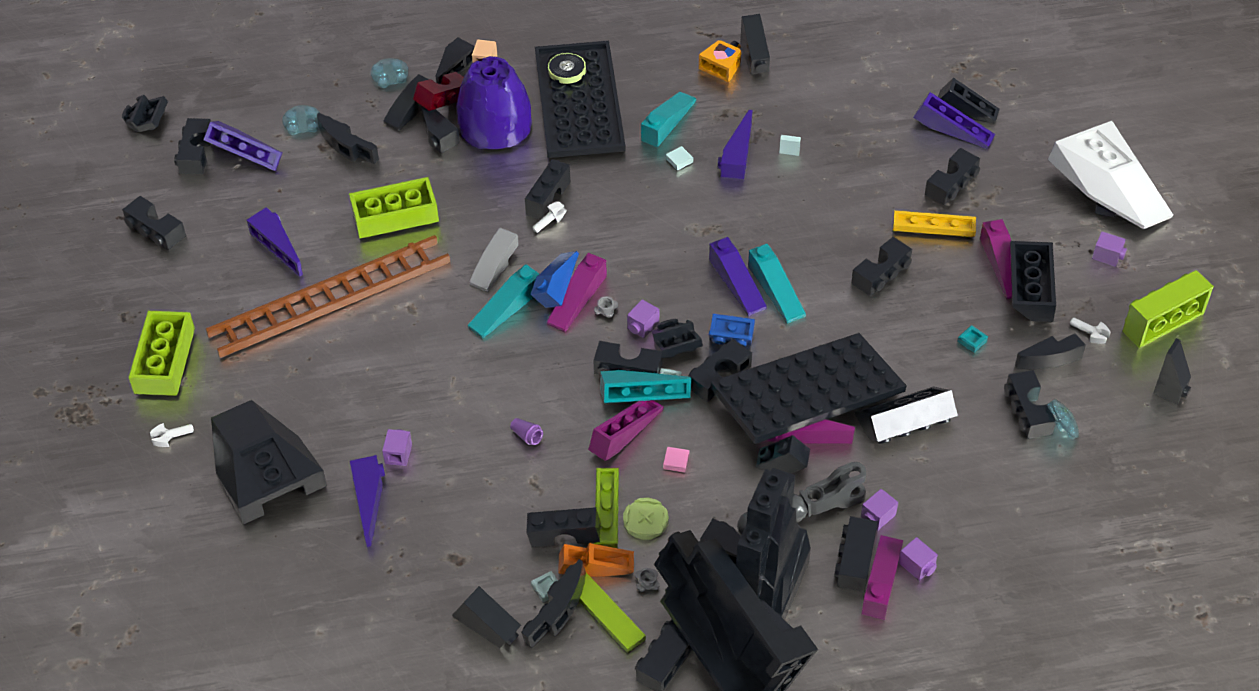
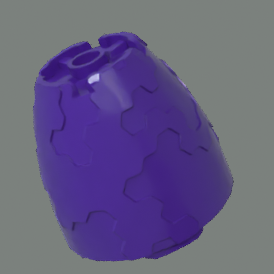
M488 56L483 58L482 61L472 63L464 76L458 94L457 121L459 132L469 144L479 149H501L517 145L529 135L532 125L531 104L525 86L522 84L514 68L505 59Z

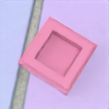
M667 447L663 469L685 473L689 450Z

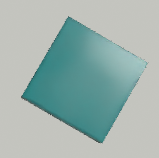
M971 325L958 337L957 342L975 353L987 342L988 336Z

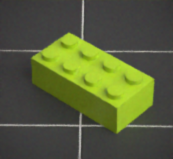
M429 177L349 193L359 238L439 222L437 203Z
M1197 270L1189 274L1186 273L1178 280L1168 282L1162 288L1149 292L1147 296L1132 301L1129 305V311L1125 318L1122 332L1140 348L1203 315L1214 286Z
M147 312L129 374V381L134 394L177 396L195 330L190 312Z

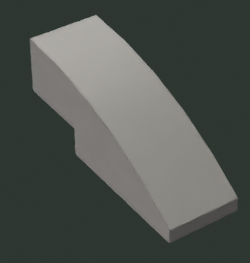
M502 228L498 229L474 270L469 282L471 286L485 292L490 290L509 265V257L519 246L517 234Z

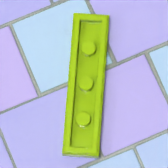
M596 468L595 507L601 522L600 542H595L594 544L618 548L619 468Z
M586 573L585 584L579 602L614 640L629 653L646 640V635Z

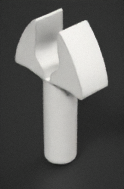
M555 202L547 206L549 213L532 227L533 231L538 233L552 220L559 222L566 213L563 204Z
M1072 318L1070 321L1071 326L1090 334V343L1104 344L1110 336V330L1102 322L1098 326H1092L1076 318Z
M162 423L150 432L151 438H153L151 440L155 446L169 447L168 441L171 438L193 433L194 428L192 424L166 429L164 423Z

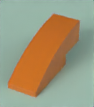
M589 543L587 548L564 544L559 552V574H565L566 569L570 565L575 564L579 559L583 561L585 571L590 577L619 576L634 572V551Z

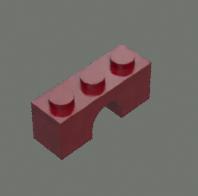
M457 72L443 75L441 84L431 79L418 82L413 100L429 111L457 103L464 77Z

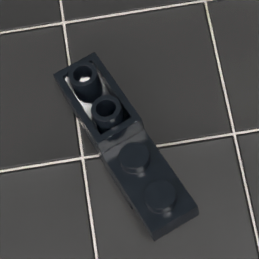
M321 113L317 114L322 136L338 153L353 162L358 157L373 164L379 160L377 145L352 135L350 126L334 120L330 116Z
M580 559L575 564L570 565L558 581L552 583L547 592L550 602L544 604L539 614L524 625L521 634L525 643L531 648L548 631L556 636L575 610L581 597L586 577L584 564Z

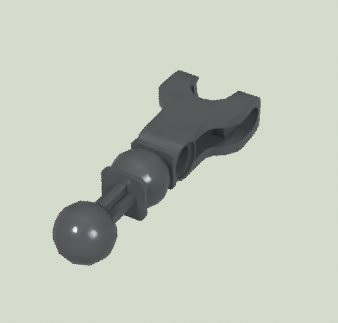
M851 462L840 466L826 479L808 486L804 491L800 490L799 495L793 494L792 507L796 508L797 522L803 520L806 515L810 517L811 514H820L835 507L849 508L861 503L866 497V489L862 485L866 480V468L859 462ZM852 471L860 472L857 476L849 477ZM856 490L859 492V494L852 495L851 491ZM747 512L740 516L737 523L740 535H742L747 523Z

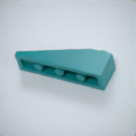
M678 92L650 112L641 123V141L658 148L693 106L696 98L683 92Z
M764 244L750 249L748 267L786 323L788 324L806 317V313L770 246Z
M525 264L503 284L468 324V328L481 338L486 337L534 298L531 292L539 273Z
M626 370L600 371V392L604 403L690 398L691 377Z

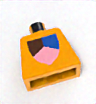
M718 40L699 54V69L726 82H730L741 63L740 44L737 41H732L728 44Z

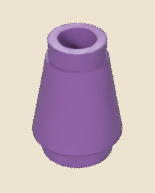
M515 418L511 422V430L528 445H536L541 441L543 430L539 425L519 418Z

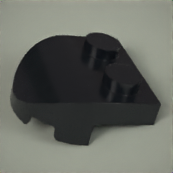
M141 95L136 98L137 103L132 107L127 105L124 109L122 118L133 131L154 130L159 125L168 100L164 96L148 100L145 95Z
M678 319L666 320L657 325V330H652L655 349L663 351L662 358H671L676 356V354L692 352L696 348L703 347L702 339L695 332L694 324L690 320H686V323H679Z

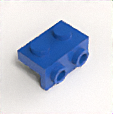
M713 314L708 334L709 340H712L715 344L723 345L725 342L728 343L734 339L744 347L746 345L751 346L755 319Z

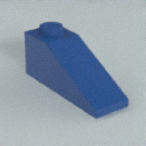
M577 251L561 253L536 277L531 295L545 308L562 306L579 255Z

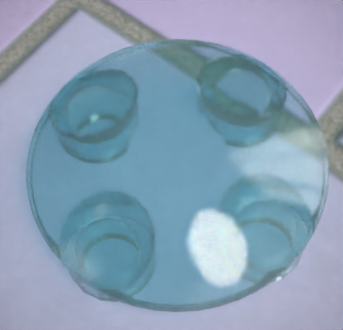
M387 58L373 65L371 76L378 82L380 87L385 88L389 85L406 82L409 70L407 64L402 60Z
M308 105L295 106L284 114L282 122L291 135L316 132L319 129L317 114L320 112Z
M1056 399L1048 403L1049 410L1058 419L1055 421L1057 428L1062 433L1066 431L1072 440L1078 438L1079 429L1072 412Z

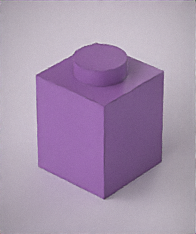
M1101 232L1092 259L1116 267L1119 259L1123 260L1127 248H1124L1126 239Z
M643 299L627 315V329L643 338L659 323V308Z
M388 429L382 450L385 464L407 466L412 447L410 431Z
M880 489L862 505L861 518L878 521L876 528L878 531L896 515L898 501Z
M916 537L901 550L898 563L920 581L925 575L930 576L935 571L938 554Z

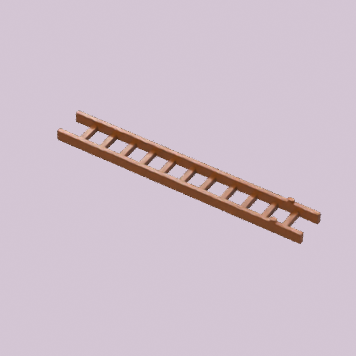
M435 235L416 243L411 242L408 243V246L210 326L206 328L207 336L210 338L225 331L227 332L226 336L230 343L217 348L218 355L222 358L450 263V256L447 253L429 260L423 250L438 244ZM417 253L422 262L420 265L411 268L405 257ZM399 260L405 271L393 276L386 265ZM380 268L386 279L373 283L367 273ZM362 276L367 287L354 292L348 281ZM342 284L348 295L335 299L330 288ZM324 292L330 302L316 307L310 296ZM304 299L311 310L297 315L291 304ZM285 307L291 318L277 323L271 312ZM266 315L272 326L258 331L252 320ZM246 323L252 334L238 340L232 328Z

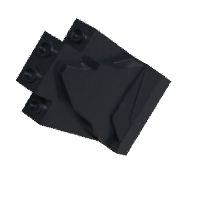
M772 467L771 471L764 470L748 505L747 523L737 544L736 567L758 598L765 601L785 620L808 567L811 547L807 530L798 525L796 508L792 507L795 475Z
M691 530L682 533L679 531L675 532L668 538V543L659 552V557L654 563V566L668 585L665 589L666 593L660 602L721 691H786L818 651V648L803 627L800 625L793 628L765 601L758 598L716 538L708 541H698Z

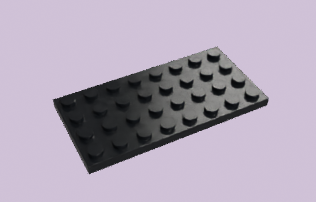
M609 40L536 46L535 57L548 158L626 151ZM562 53L576 54L585 61L586 73L577 82L569 84L559 83V80H553L550 77L548 63L553 57Z
M860 333L711 381L710 385L711 390L754 444L904 393L907 387Z

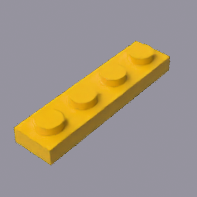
M894 210L893 231L975 237L976 217Z

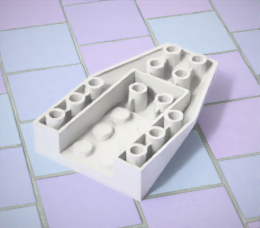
M1113 121L1054 143L1048 160L1087 197L1142 229L1172 218L1171 210Z

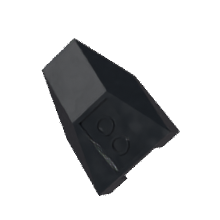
M253 400L211 417L216 475L243 524L264 515L262 504L298 487H302L305 494L308 495L327 486L323 469L300 437Z

